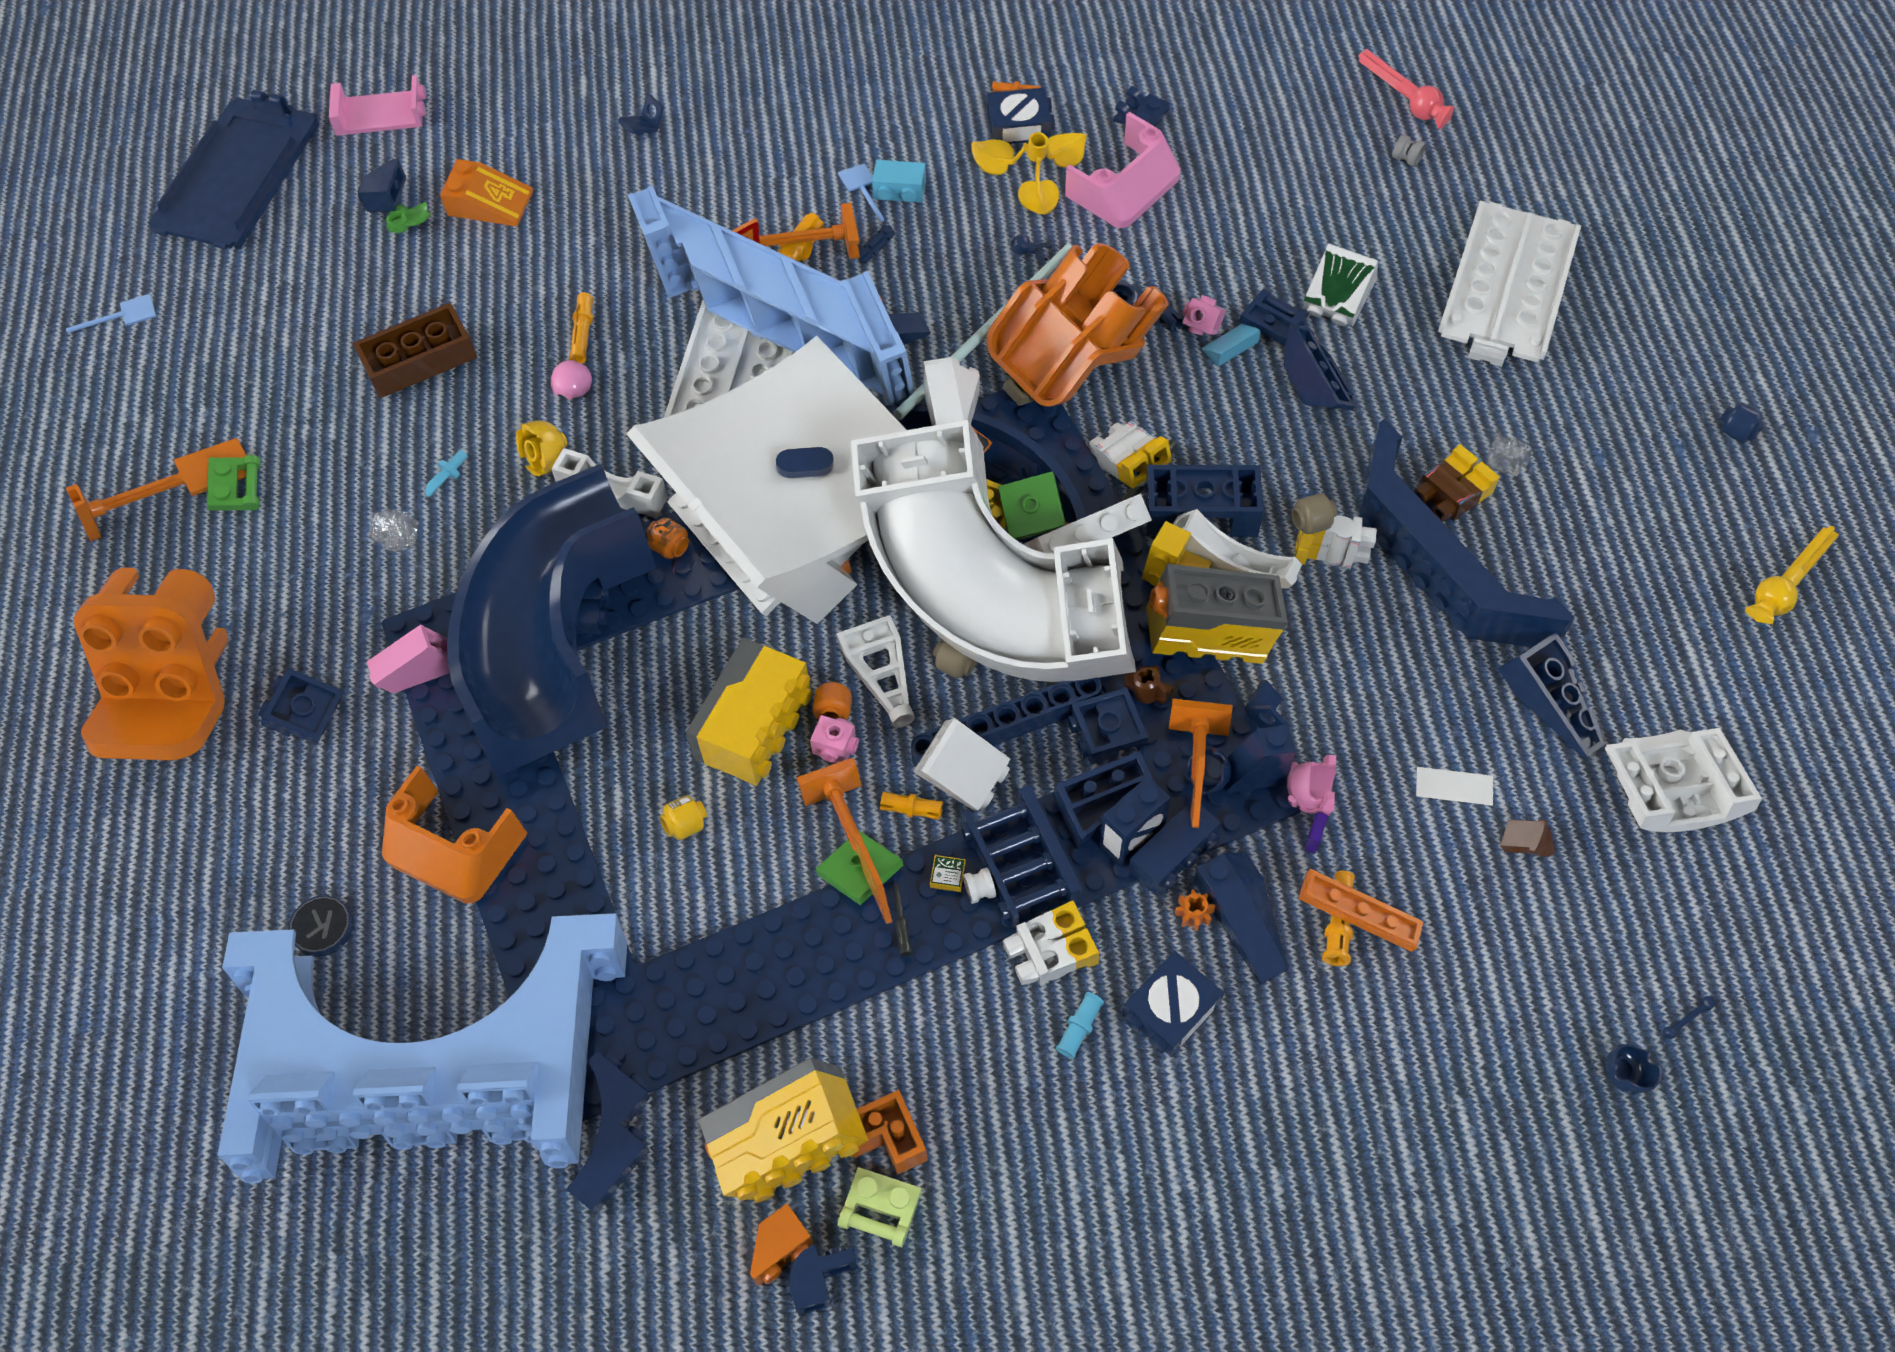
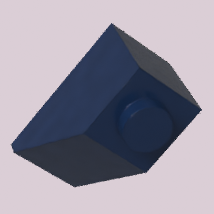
M392 159L364 176L362 184L358 188V197L363 202L367 212L396 210L406 181V175L399 159Z

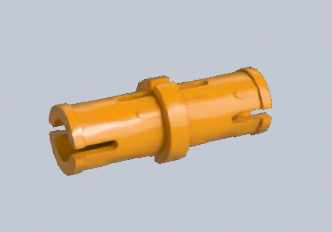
M883 791L880 802L882 804L880 805V810L906 814V817L913 818L914 815L940 820L943 810V801L918 798L917 794L911 793L910 796Z

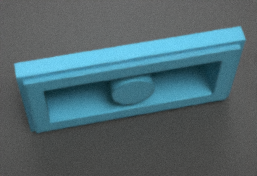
M1240 324L1202 347L1201 351L1219 367L1257 344L1261 331L1255 327Z

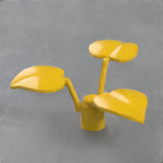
M1035 132L1030 135L1028 143L1023 144V148L1015 157L1011 145L1002 140L972 141L971 148L977 165L984 172L992 175L1006 173L1008 164L1014 165L1027 151L1029 159L1036 162L1035 181L1024 182L1019 188L1018 198L1026 209L1040 215H1045L1052 212L1057 206L1059 190L1057 185L1051 180L1040 181L1041 160L1047 156V159H1053L1057 166L1064 168L1069 164L1073 167L1077 166L1084 156L1087 135L1084 133H1065L1048 138L1044 133Z

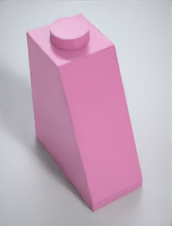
M419 625L367 661L371 682L377 688H382L394 694L449 674L448 638Z

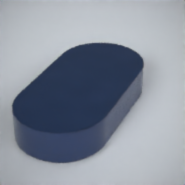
M824 447L786 449L781 451L776 457V470L785 478L824 476L830 473L834 466L833 454Z

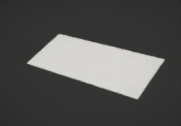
M1417 767L1416 796L1493 806V776Z

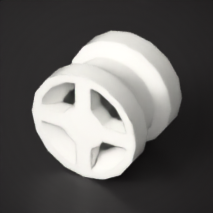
M987 867L980 869L979 873L974 875L971 873L963 874L964 885L971 904L979 902L980 898L983 897L989 899L996 897L994 883Z

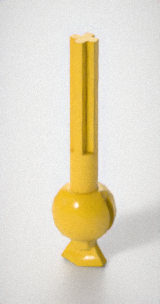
M1823 527L1782 576H1771L1760 582L1755 592L1756 604L1747 606L1745 612L1756 622L1773 624L1774 616H1782L1790 612L1795 607L1798 599L1796 586L1838 538L1839 533L1834 532L1835 527Z

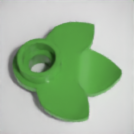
M423 202L410 209H407L402 204L397 206L396 210L392 211L386 218L388 231L397 234L403 233L410 226L426 221L431 215L428 211L427 203Z

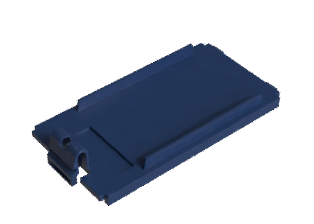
M252 90L251 100L237 97L234 101L231 100L218 120H214L157 203L158 209L148 222L151 230L155 234L164 236L168 234L214 244L215 247L222 249L232 248L233 246L241 249L318 128L319 123L316 115L293 109L292 105L288 104L283 95L266 94V92Z

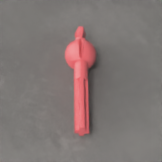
M1365 49L1363 53L1360 52L1358 56L1360 58L1359 62L1410 100V111L1416 118L1421 120L1435 118L1438 129H1442L1452 117L1454 106H1443L1444 98L1439 89L1433 86H1421L1419 88L1368 49Z

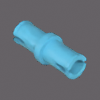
M1086 992L1084 995L1085 997L1075 1015L1069 1017L1067 1021L1069 1026L1056 1047L1059 1053L1071 1059H1074L1076 1056L1075 1054L1085 1036L1090 1035L1093 1030L1091 1025L1099 1009L1104 1004L1100 997L1090 992Z

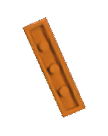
M1309 869L1306 872L1299 900L1410 952L1417 949L1424 921L1313 869Z

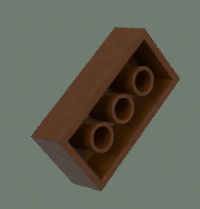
M451 302L353 342L354 348L380 399L478 358L471 339Z

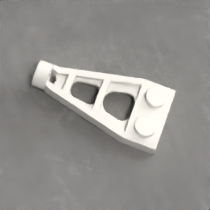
M891 615L836 633L847 663L887 711L893 726L901 728L912 723L915 716L908 700L901 640ZM887 649L890 656V664L873 670L863 659L866 655ZM895 675L898 689L884 693L877 680Z

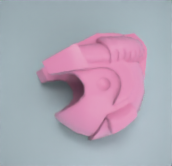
M1326 755L1323 758V763L1311 761L1302 764L1292 763L1287 779L1288 802L1292 807L1299 806L1300 810L1310 814L1320 812L1329 816L1331 812H1334L1335 792H1331L1336 775V755Z

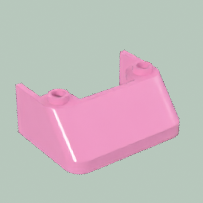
M1131 112L1126 114L1124 144L1140 153V155L1119 174L1109 169H1098L1088 176L1070 164L1066 167L1065 196L1117 228L1130 226L1172 188L1180 178V166L1162 131Z

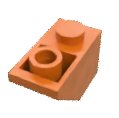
M787 1203L758 1226L750 1275L757 1286L763 1282L766 1285L773 1282L782 1274L781 1268L790 1261L794 1262L800 1253L814 1244L810 1234Z

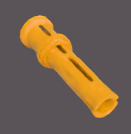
M1337 871L1334 874L1336 881L1353 888L1355 875L1352 872ZM1331 915L1330 924L1327 925L1324 932L1325 937H1327L1326 951L1322 954V960L1332 966H1347L1351 963V956L1348 954L1349 942L1353 939L1354 933L1349 926L1350 923Z

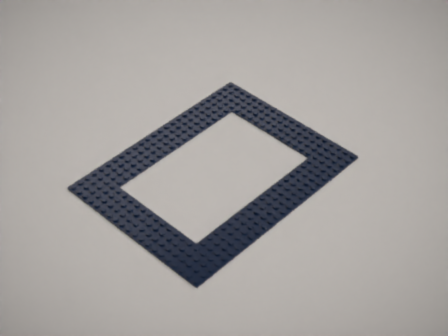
M1004 389L977 400L975 412L1003 421L1023 432L1043 447L1058 462L1076 488L1086 516L1120 502V499L1062 404L1043 406L1033 401L1018 406ZM985 462L986 479L1001 485L1017 481L1002 470ZM675 511L642 523L646 539L649 525L661 518H670L683 526L688 532L689 539L686 551L679 557L667 559L650 549L656 569L612 587V600L607 602L606 605L608 610L607 625L603 626L601 634H576L577 651L740 588ZM1137 527L1112 537L1123 562L1124 571H1121V589L1129 643L1135 660L1136 670L1145 666H1159L1160 681L1172 686L1173 692L1166 703L1162 705L1156 701L1149 704L1141 703L1136 700L1133 691L1128 690L1148 735V743L1135 747L1137 751L1141 752L1153 777L1152 780L1171 797L1166 819L1167 824L1192 800L1193 786L1185 777L1187 761L1193 753V734L1188 731L1169 729L1172 699L1233 705L1229 736L1206 735V747L1218 748L1226 757L1236 750L1258 728L1244 710L1243 703L1214 656L1205 654L1200 658L1188 657L1186 653L1179 651L1173 655L1152 653L1146 606L1150 600L1151 591L1155 586L1142 579L1150 549ZM1043 533V534H1040V535L1032 536V537H1029V538H1030L1031 540H1033V539H1035V538H1037V537H1040V536H1042V535H1044V534H1047V533ZM456 593L384 619L382 627L389 646L419 625L448 638L449 622ZM449 673L407 688L404 691L455 841L458 840L462 833L472 828H479L489 833L506 808L513 811L528 833L484 896L477 901L489 941L510 998L527 979L538 962L547 941L552 917L614 914L615 910L555 753L547 754L496 778L464 712ZM1127 673L1099 677L1105 694L1126 688ZM1287 781L1285 785L1226 794L1224 787L1222 790L1212 794H1202L1201 805L1221 821L1218 833L1220 835L1218 842L1209 850L1204 848L1198 855L1201 856L1300 813L1302 810H1300L1299 806L1292 807L1288 802ZM1053 792L1038 798L1083 888L1082 900L1075 903L1077 909L1140 882L1129 872L1130 860L1120 867L1100 848L1102 829L1077 849L1053 798ZM1018 817L981 832L980 835L986 847H990L1029 831L1028 828L1031 826L1027 818L1022 819ZM959 831L899 856L902 859L903 866L883 884L892 922L886 924L873 894L859 905L841 891L829 885L642 964L634 962L627 944L625 977L615 978L611 981L593 979L582 1122L601 1114L600 1090L594 1071L588 1062L596 1051L604 1057L608 1053L614 1056L623 1064L620 1070L630 1077L634 1073L648 1085L645 1091L649 1094L997 944L1012 934L1017 933V928H1012L1009 919L1004 921L997 906V903L1000 902L997 894L994 898L983 897L980 898L979 902L971 904L964 881L962 882L961 892L930 888L935 855L965 859L964 874L971 873L974 875L984 868L971 840L966 842L962 832ZM1033 842L993 858V861L1000 874L1042 857L1041 853H1043V850L1039 843L1035 845ZM1046 868L1005 886L1011 899L1015 900L1055 883L1054 880L1057 878L1053 870L1048 871ZM895 884L899 886L904 918L908 921L912 954L907 957H902L899 954L895 924L898 919ZM1058 895L1019 911V924L1027 923L1042 914L1068 903L1066 896L1061 897Z

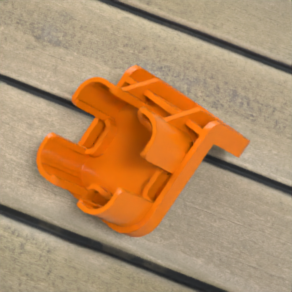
M1097 243L1093 245L1083 260L1079 258L1083 250L1079 245H1073L1049 279L1031 280L1021 284L988 330L986 342L991 357L1037 403L1043 406H1055L1069 401L1096 366L1134 359L1145 345L1144 336L1169 305L1167 298L1155 286L1147 287L1133 306L1112 290L1127 272L1130 264L1121 253L1106 244Z
M119 568L112 572L98 594L88 597L74 616V626L101 695L100 701L83 725L81 735L88 752L98 758L178 760L186 758L203 747L222 714L225 704L224 694L215 665L228 644L227 631L225 628H215L206 642L201 626L215 602L214 590L210 582L201 574L187 569H174L167 574L154 595H132L128 593L139 578L137 569Z

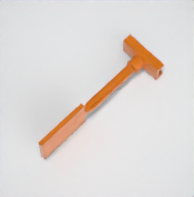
M234 438L174 459V463L179 471L175 475L103 500L99 498L88 502L77 484L66 487V490L89 540L93 541L101 538L96 517L107 514L106 511L182 484L187 486L191 496L206 492L208 488L209 458H244L247 455L239 440ZM239 470L238 480L246 477V470Z
M852 757L796 777L805 806L824 799L832 802L849 843L860 858L863 873L886 924L891 923L892 918L883 883L843 798L844 792L862 786L854 758Z

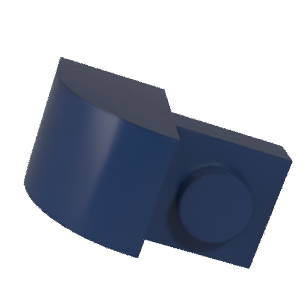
M812 1245L799 1254L792 1265L789 1278L790 1289L798 1316L832 1306L825 1279L858 1269L853 1248L846 1249L845 1246L834 1247L825 1252L826 1256L819 1257L816 1245Z

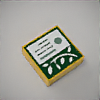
M935 855L930 888L961 892L966 860Z

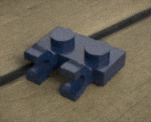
M1131 86L1127 91L1128 100L1125 103L1119 101L1115 106L1117 114L1114 116L1113 121L1126 125V114L1131 112L1130 108L1137 109L1134 113L1131 112L1132 114L1156 127L1169 111L1170 103L1151 94H1148L1145 98L1139 89Z

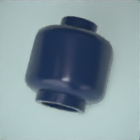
M1739 403L1735 408L1729 406L1719 419L1724 422L1721 427L1722 433L1741 444L1748 440L1753 442L1765 425L1762 422L1763 414L1746 403Z

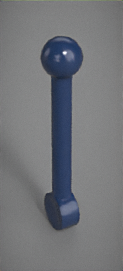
M1710 996L1704 997L1700 1005L1672 1027H1665L1663 1029L1664 1037L1667 1039L1675 1038L1676 1032L1704 1010L1713 1009L1716 1004L1715 1000Z

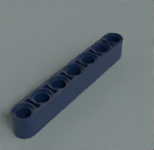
M1099 677L1077 681H1062L961 718L958 721L972 731L978 729L986 731L983 734L977 735L992 746L1067 719L1068 716H1071L1072 703L1101 695L1102 682ZM1089 689V690H1092V691H1094V692H1093V693H1085V692H1083V690ZM1063 699L1067 702L1061 704L1056 702V700ZM1031 709H1036L1040 712L1033 714L1028 711ZM1004 719H1009V720H1012L1013 722H1012V723H1009V724H1005V723H1002L1001 721L1004 720ZM942 726L918 734L912 739L910 745L911 758L915 767L923 757V754L918 752L928 749Z

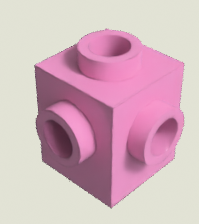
M1202 295L1201 299L1192 298L1191 302L1188 301L1183 309L1182 316H1184V320L1182 323L1188 325V330L1195 334L1203 336L1205 332L1214 335L1218 333L1227 309L1215 305L1216 300L1208 296Z
M821 715L810 739L812 753L821 756L822 759L830 763L847 760L850 754H855L859 743V738L856 737L855 726L845 719L837 718L835 720Z

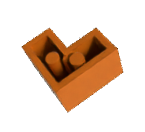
M899 1090L857 1108L869 1141L858 1146L859 1151L852 1155L853 1158L884 1145L897 1175L928 1161L927 1150Z

